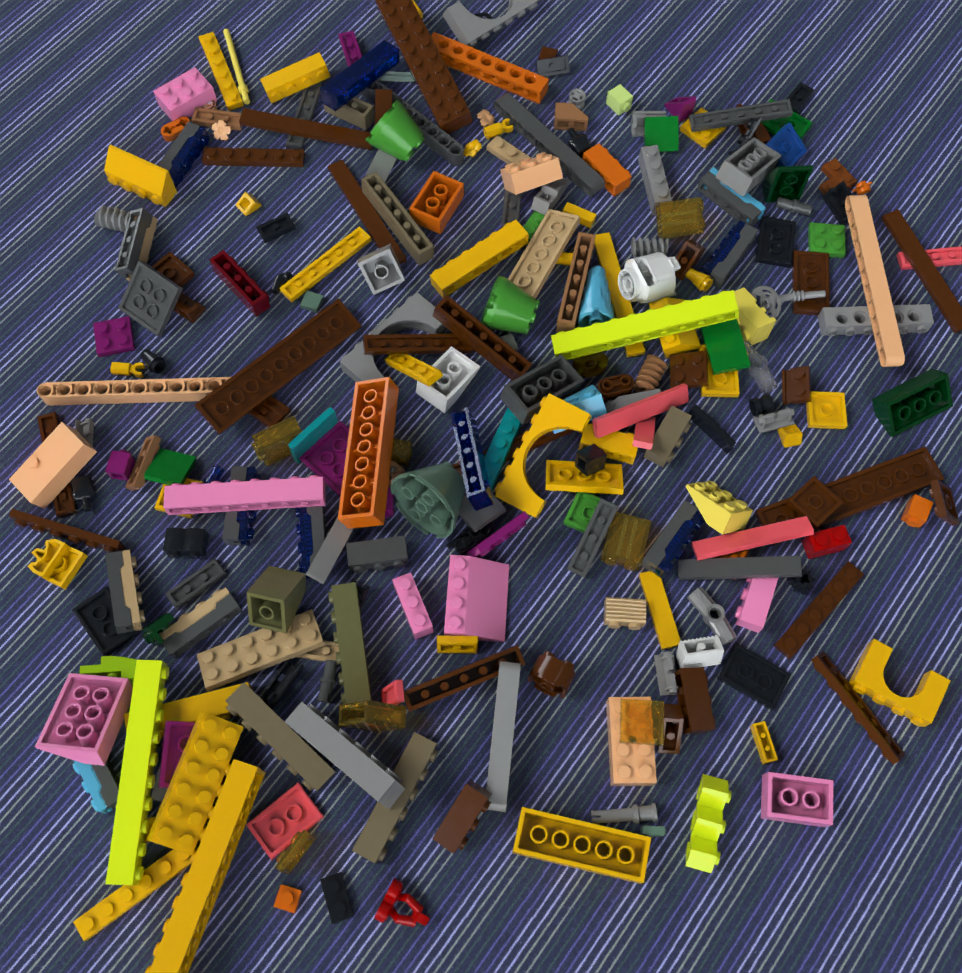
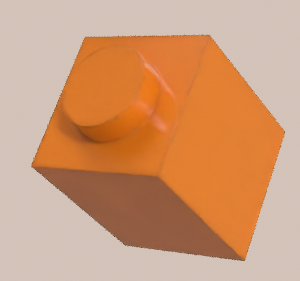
M914 494L908 500L901 520L911 527L920 528L927 521L934 502Z

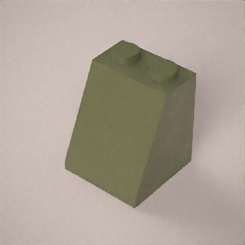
M268 566L247 591L249 625L287 633L306 592L305 573Z

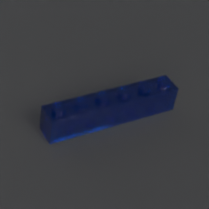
M385 40L323 85L320 88V102L337 111L399 63L400 49Z
M466 407L450 415L466 496L475 511L494 505L476 420L469 408Z

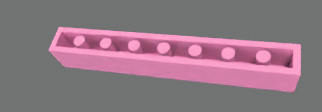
M311 475L308 478L292 476L289 479L274 477L269 480H232L224 483L212 481L207 484L193 482L191 485L174 483L171 486L164 487L163 508L168 515L326 506L325 482L323 477Z

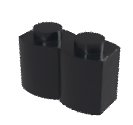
M166 528L163 551L170 558L178 559L180 556L187 555L188 558L199 559L202 556H206L209 534L205 529Z

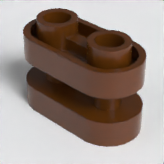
M628 374L601 379L597 390L601 393L604 404L611 399H616L618 396L631 394L634 379Z

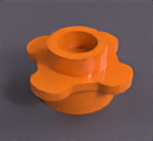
M862 181L856 184V188L852 191L857 192V195L866 194L871 191L870 185L873 183L872 181L868 183Z

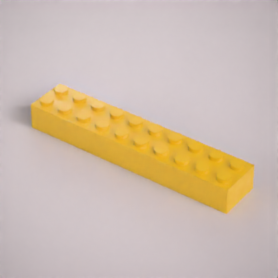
M233 759L232 764H228L225 771V776L227 777L224 784H221L216 794L217 802L208 813V819L210 820L207 827L203 828L200 833V845L198 850H195L191 856L190 863L192 865L189 872H186L182 878V890L180 895H177L173 901L172 909L174 910L163 926V938L161 942L156 944L153 951L155 958L152 965L147 967L145 973H189L265 776V772L259 767Z

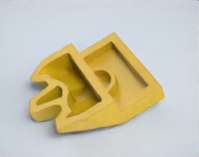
M46 540V548L44 550L36 548L31 552L37 558V561L31 562L28 568L41 578L66 590L88 556L60 540Z

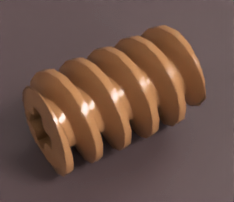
M647 355V359H645L635 379L633 389L637 393L656 389L659 385L658 382L662 379L661 376L664 375V370L667 369V364L655 355Z

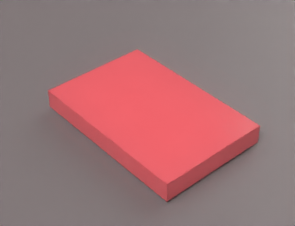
M298 782L248 822L246 826L269 858L273 860L323 819L324 816Z

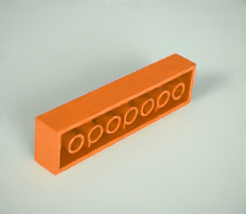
M390 377L355 382L338 520L348 529L384 525L399 393L398 386Z

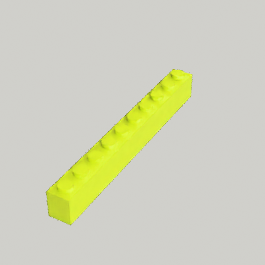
M734 290L722 291L712 296L705 295L699 299L685 300L679 304H669L663 308L649 309L643 313L630 314L623 318H613L607 322H597L591 326L577 327L567 332L560 331L551 335L555 357L562 354L566 360L603 352L738 319L739 309Z
M160 660L136 661L105 884L139 885V880L143 878L144 868L141 864L142 857L145 856L147 845L144 841L145 834L148 833L150 826L147 818L148 811L151 810L153 803L150 794L151 788H154L155 785L154 766L158 763L156 748L161 740L159 725L164 718L162 702L166 699L167 690L164 688L165 679L169 677L167 663Z

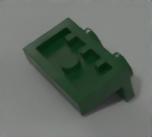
M170 613L159 616L141 629L144 633L142 637L148 644L152 643L153 646L162 644L164 641L158 633L168 629L171 626L169 622L174 620Z

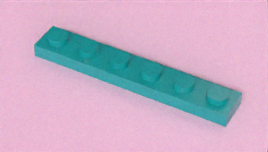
M508 407L467 495L469 501L486 505L522 425Z

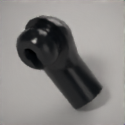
M285 272L277 275L270 291L274 294H279V288L293 278L292 273Z

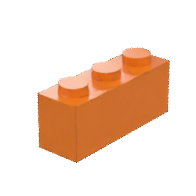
M600 143L583 153V160L604 179L605 188L613 196L630 187L632 177L630 172L625 170L619 161L614 159Z

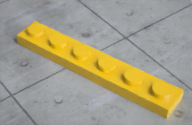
M214 32L198 36L228 111L243 107V101Z
M359 226L279 288L280 292L291 303L370 243L371 237Z
M172 849L144 870L143 878L139 880V885L121 886L73 921L83 941L89 940L190 866L192 855Z

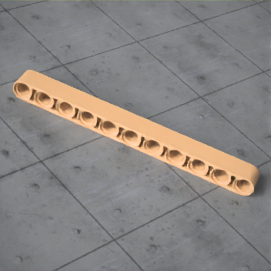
M867 195L847 196L845 199V209L880 364L882 367L903 366L905 361L904 350Z
M231 377L45 382L38 386L37 394L45 404L50 406L200 401L211 393L213 389L219 387Z

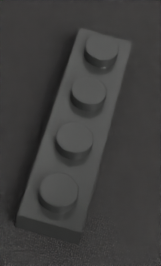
M602 498L600 499L567 570L585 578L619 506Z

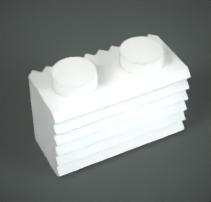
M717 635L715 637L708 636L707 638L700 637L699 639L692 638V640L688 639L687 641L680 640L676 659L680 669L718 665L722 660L724 649Z

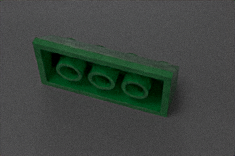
M930 369L872 398L875 416L891 437L953 407L948 373Z

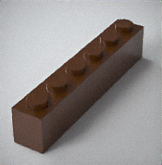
M448 295L437 304L433 317L510 380L513 381L529 372L532 363Z
M518 645L405 689L404 700L408 711H413L498 676L500 661L521 663V666L526 665Z

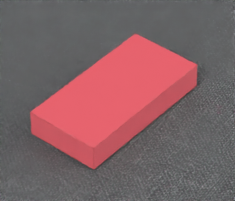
M395 680L381 689L383 710H390L404 701L403 680Z

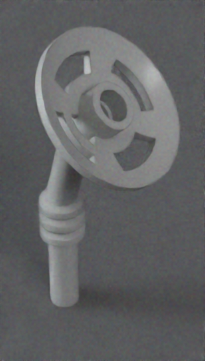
M759 286L752 291L751 295L755 299L757 295L760 296L759 307H764L767 310L766 313H771L772 315H768L770 318H776L781 311V302L824 298L826 292L825 290L809 292L801 290V292L793 291L789 294L778 295L769 286Z

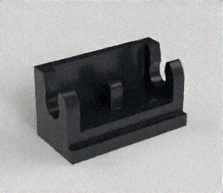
M844 181L835 188L832 187L822 196L840 225L848 221L845 199L847 196L852 195Z

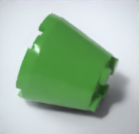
M396 100L392 108L370 132L371 135L365 141L371 146L401 161L407 162L414 153L412 149L414 147L417 149L425 138L404 105L399 100Z
M498 276L480 322L490 330L527 335L530 329L529 322H534L537 314L534 310H537L540 301L506 277Z

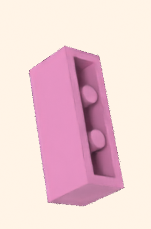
M411 572L392 579L415 640L434 633L433 625Z
M746 578L748 586L741 593L740 599L743 602L741 606L737 607L734 617L737 618L735 625L757 633L764 628L778 578Z

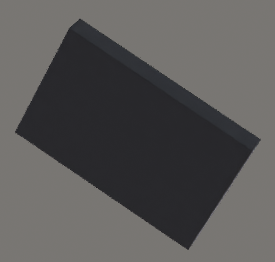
M762 216L755 262L790 268L796 222Z
M107 586L72 609L102 656L110 655L140 634L138 630L117 634L110 589Z
M736 643L717 679L772 711L791 674Z

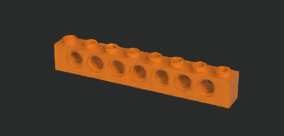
M433 32L431 35L443 61L448 67L540 104L548 91L549 79L438 33Z

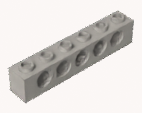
M930 304L893 305L900 334L914 332L922 334L928 332L934 324ZM867 306L823 307L818 315L821 335L832 337L836 335L873 334Z

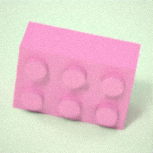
M195 67L153 91L158 105L172 121L180 117L189 118L193 116L195 107L200 108L212 100L217 102L213 86Z
M774 772L763 774L761 819L819 827L832 826L833 780Z

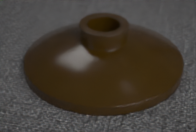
M598 352L575 358L572 367L581 377L590 378L606 370L608 358L604 353Z

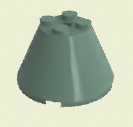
M444 462L399 474L391 483V494H395L397 499L395 504L408 522L426 535L432 533L437 535L436 538H446L455 529L466 490L467 479L460 475L451 463Z

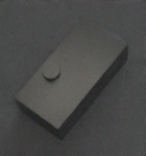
M561 354L504 385L500 398L521 424L524 425L531 421L535 413H539L541 409L539 405L544 396L547 397L550 393L560 399H564L580 391L584 379Z

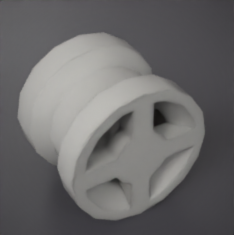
M573 89L570 91L568 103L574 104L581 110L585 105V92L582 89Z

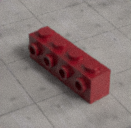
M222 250L209 259L217 276L256 317L270 308L268 301L270 297L259 288L257 282L248 276L243 267L240 268L232 256H229Z

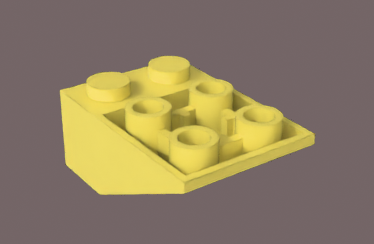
M713 481L696 482L686 485L704 520L713 529L721 534L745 529L753 512L747 506V503L735 499L730 492L720 489Z

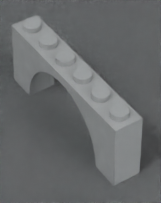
M509 0L506 14L496 19H483L475 16L458 1L446 9L443 17L458 41L473 47L478 43V40L482 39L483 41L488 38L491 32L494 31L496 33L501 30L502 25L506 24L508 26L514 21V18L518 17L519 19L526 14L527 10H534L538 7L537 3L540 0Z
M416 292L413 296L408 297L401 307H397L389 318L384 319L379 327L370 331L368 335L392 334L406 329L421 330L429 334H441L447 328L433 317L435 306ZM363 341L358 342L350 353H346L341 358L340 365L342 371L355 382L384 378L374 363L375 355H364Z

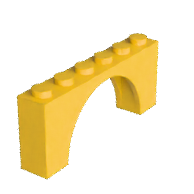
M550 393L541 400L539 413H535L532 417L530 430L525 431L521 439L523 441L521 447L516 448L512 456L514 458L512 464H508L504 471L505 477L503 481H499L495 488V492H497L495 497L523 512L525 511L535 518L539 517L547 501L534 492L527 479L526 458L530 448L542 435L553 430L570 429L583 433L592 417L591 414Z

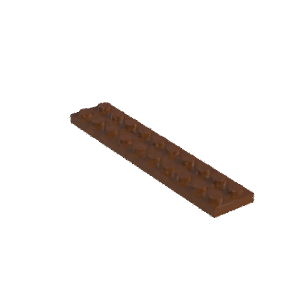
M338 298L194 404V407L217 434L220 435L361 329L362 325Z
M925 446L826 483L824 485L841 499L843 503L814 530L931 486L930 481L938 479L942 482L945 478ZM789 498L757 509L754 512L761 526L800 518L801 516L786 503ZM783 542L774 543V544H771V546H775V545L780 544V543H783Z

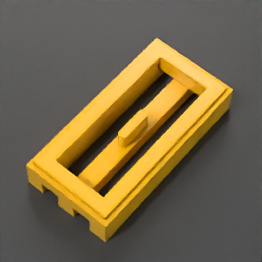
M437 635V653L477 654L478 636Z

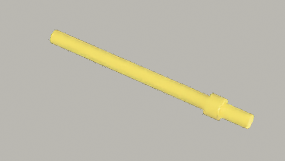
M224 29L223 33L239 85L238 91L242 96L244 104L247 105L250 103L249 90L243 79L230 30Z

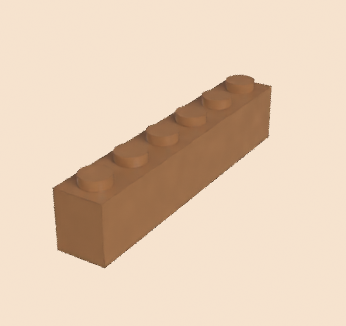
M578 232L557 319L556 333L560 331L567 332L576 328L587 274L595 247L596 235Z

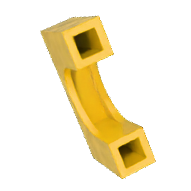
M876 639L867 643L849 681L853 689L859 694L868 695L875 703L891 708L893 713L909 718L910 722L916 726L925 727L932 724L951 680L930 670L923 674L918 688L912 697L898 696L887 687L883 676L885 665L893 649Z

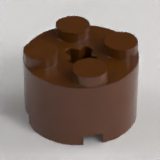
M545 651L543 655L538 656L527 679L529 683L531 680L536 683L534 687L542 693L551 697L559 694L561 695L560 698H564L575 677V671L573 670L575 666L571 662L561 661L553 653Z

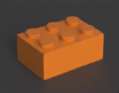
M433 171L410 206L409 215L417 225L441 234L464 198V183Z

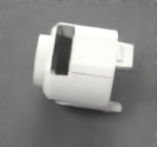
M656 252L627 260L624 269L618 275L620 293L626 300L630 302L639 301V303H649L676 295V291H674L676 286L675 271L681 268L675 256L667 257L663 253Z

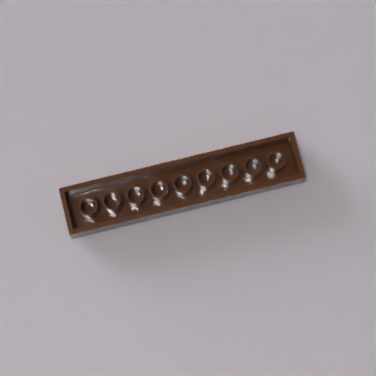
M375 0L377 8L437 126L447 134H450L472 123L470 110L413 1Z

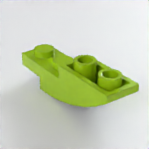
M101 656V664L80 666L79 674L118 678L121 676V678H128L133 686L137 660L119 656Z

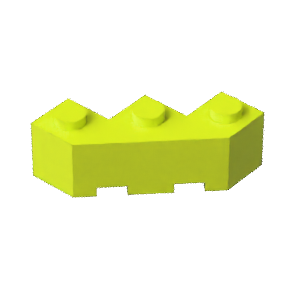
M705 774L702 775L696 795V800L698 801L696 809L693 811L690 830H692L690 842H687L686 847L687 867L712 873L714 865L719 864L720 852L717 851V841L720 833L724 834L726 828V821L723 820V809L725 803L730 802L732 793L728 788L727 780Z

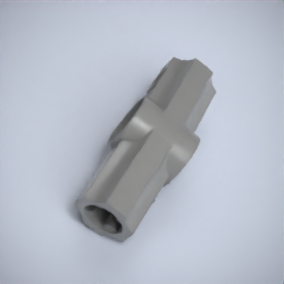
M702 587L697 588L687 597L703 616L704 622L710 626L714 635L719 637L722 646L737 639L735 632L725 617L724 608L716 604ZM710 612H715L718 615V619L712 618Z

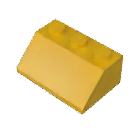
M665 297L650 302L649 306L650 309H659L669 304L682 303L685 300ZM695 329L659 338L666 359L670 358V355L682 354L701 347Z

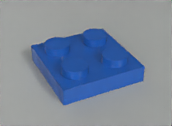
M791 123L785 124L766 143L767 146L782 155L778 161L779 167L792 166L807 151Z

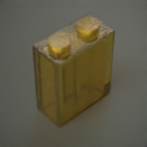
M701 197L655 203L658 238L664 239L704 233L705 220L702 218L704 204Z
M292 416L252 435L254 443L251 445L259 461H264L265 465L268 466L291 455L288 444L302 430L295 417Z
M616 512L608 528L601 560L608 565L615 566L617 564L624 566L625 569L630 571L639 570L652 521Z
M371 700L341 704L339 706L338 726L373 732L405 728V706Z

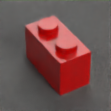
M845 525L814 532V535L806 536L801 541L808 560L843 551L852 543Z

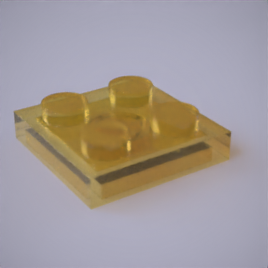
M621 698L620 743L663 746L664 701Z
M306 830L298 831L291 840V847L287 851L283 850L276 859L278 863L275 868L281 873L289 875L316 840V837Z

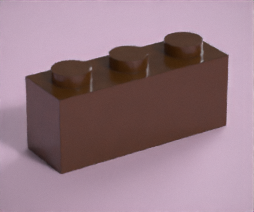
M704 667L681 668L675 671L676 685L679 686V689H677L678 693H676L678 704L681 705L684 718L683 735L708 733L715 730V717L711 709L712 699L708 692V677Z
M470 779L465 784L432 839L453 854L458 849L463 850L469 840L466 837L470 830L474 832L480 822L477 819L481 812L485 814L492 803L489 801L492 794Z

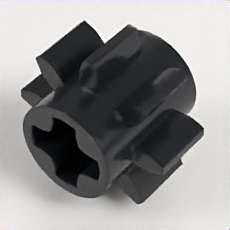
M802 570V577H791L793 580L788 584L794 588L793 592L801 591V594L804 595L807 590L811 591L814 588L811 583L815 581V578H812L810 575L811 571L805 572Z

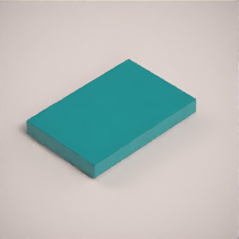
M331 407L326 409L288 444L293 459L298 464L301 463L299 458L338 423L336 413Z

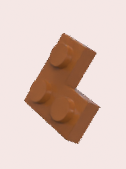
M834 158L822 165L821 171L829 180L820 184L818 189L825 194L842 181H844L849 189L855 186L857 180Z

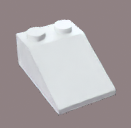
M451 346L432 365V367L440 370L443 376L431 386L417 381L416 393L446 413L458 400L481 366Z

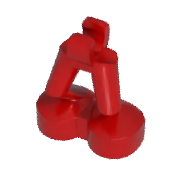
M394 878L374 919L383 923L391 916L397 924L414 927L419 922L426 926L429 917L421 913L424 908L423 905L410 893H401L403 882ZM394 902H406L413 910L412 915H400L394 908Z

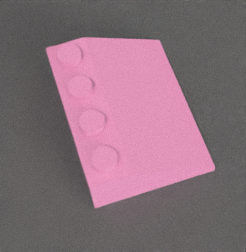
M450 555L444 636H478V641L505 642L509 564L473 556Z
M69 673L35 747L84 764L105 766L124 721V714L127 713L131 704L133 687L129 679Z

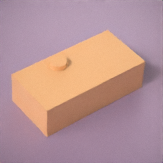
M61 422L9 480L30 503L45 509L97 451L74 428Z

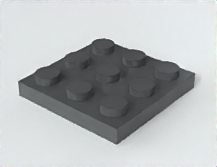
M138 261L118 309L156 336H162L183 288L144 261Z

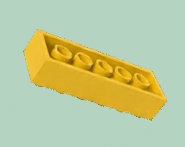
M206 712L199 713L146 840L189 855L193 854L218 788L225 775L226 768L244 728L243 726Z
M522 807L512 853L642 884L645 880L651 837Z

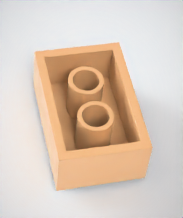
M546 152L538 153L532 159L524 158L518 164H507L505 168L500 169L505 190L515 195L563 178L559 158L552 156V154H546Z

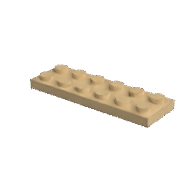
M549 209L508 279L536 299L580 223V217Z
M311 609L294 616L287 633L262 628L198 653L197 658L207 691H211L322 647L325 644L314 612Z

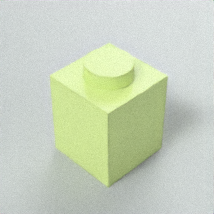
M619 84L608 91L606 104L619 116L631 109L633 96Z

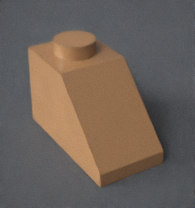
M555 103L554 130L574 128L575 131H587L588 117L572 103Z

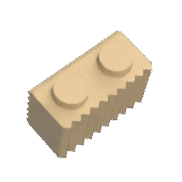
M605 598L604 625H608L612 629L628 626L630 630H640L645 626L646 600Z

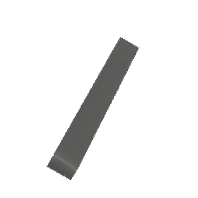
M359 70L355 73L357 91L373 104H375V89L390 90L365 70ZM393 92L392 105L396 100H399L404 105L424 134L423 137L425 139L423 143L451 165L460 166L464 162L463 146Z
M506 93L493 102L495 111L503 119L509 118L510 125H513V128L538 151L558 157L561 171L584 193L592 197L605 187L604 179L513 96Z

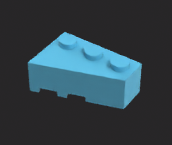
M594 385L562 399L591 414L590 421L607 414L602 395ZM567 429L553 430V433L556 434Z

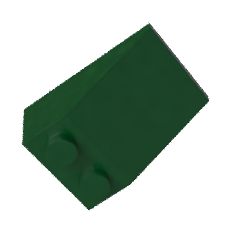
M813 165L777 167L767 174L762 185L765 203L776 202L779 196L799 201L812 173Z

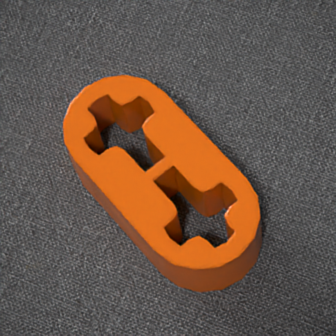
M180 117L164 125L161 128L163 139L168 142L176 140L185 127L183 125H186L188 121L190 122V119Z

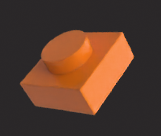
M281 884L273 907L296 913L303 891Z

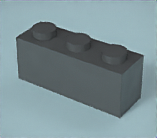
M405 535L346 543L350 572L363 573L367 569L383 570L389 566L400 568L404 567L405 564H409Z

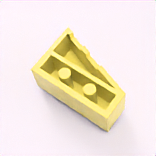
M745 288L734 291L739 309L737 321L743 341H746L748 346H752L768 339L777 320L774 317L770 318L766 314L767 310L764 307L760 308L756 304L757 300Z

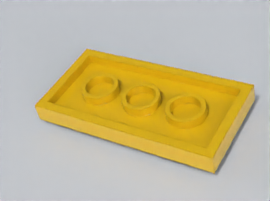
M546 460L545 490L623 495L622 464L605 463V469L586 476L575 467V461Z

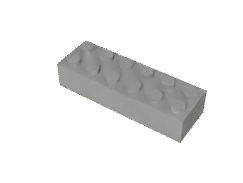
M301 702L286 719V724L388 810L404 792L405 788L401 785L402 779L311 703L306 706Z

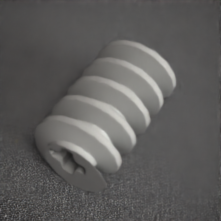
M102 205L95 214V225L125 233L130 211L128 213L126 210L120 212L118 208L114 210L113 207H108L107 209L105 205Z
M632 237L631 254H633V258H636L638 255L644 256L656 252L667 256L668 238H666L665 242L663 238H659L658 242L656 238H652L651 242L649 238H645L643 242L642 238L638 237L636 242L635 238Z

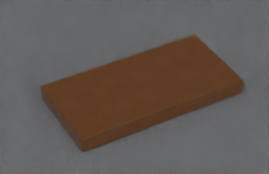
M793 251L792 292H801V290L804 292L825 290L826 292L824 298L804 299V301L800 299V301L796 300L795 302L792 300L794 314L818 316L823 307H830L829 253Z

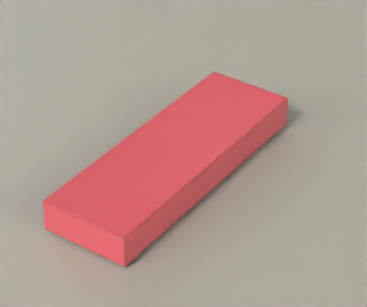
M650 417L635 424L632 446L648 450L652 449L655 417Z

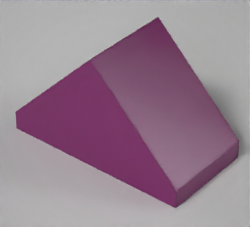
M676 97L664 105L672 116H678V122H681L693 114L696 97Z

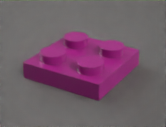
M129 316L93 323L98 357L135 350L132 322Z

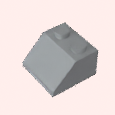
M391 244L358 259L357 264L373 295L405 281L399 260Z

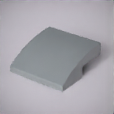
M492 492L486 505L469 501L466 495L463 497L459 515L464 519L465 524L469 528L477 532L505 513L506 509Z

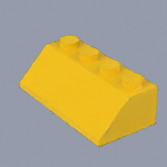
M110 144L104 168L108 181L113 185L123 187L128 192L136 193L141 198H147L156 205L160 204L167 207L177 193L169 171Z

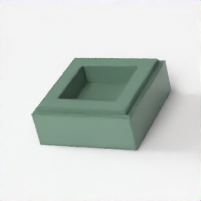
M306 291L300 307L318 313L324 296Z
M642 826L640 834L648 837H662L665 835V826Z

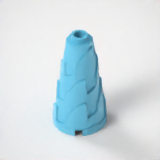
M599 265L593 266L587 274L586 287H584L583 300H581L578 316L579 327H587L593 323H603L615 318L605 269Z

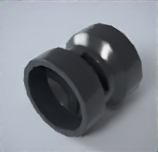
M769 394L763 395L759 399L756 397L749 400L750 411L755 417L763 412L770 413L774 411V401Z

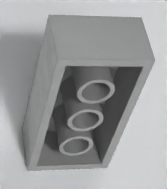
M753 137L724 160L715 178L720 180L722 184L732 188L735 193L745 196L765 179L767 174L774 170L782 155Z

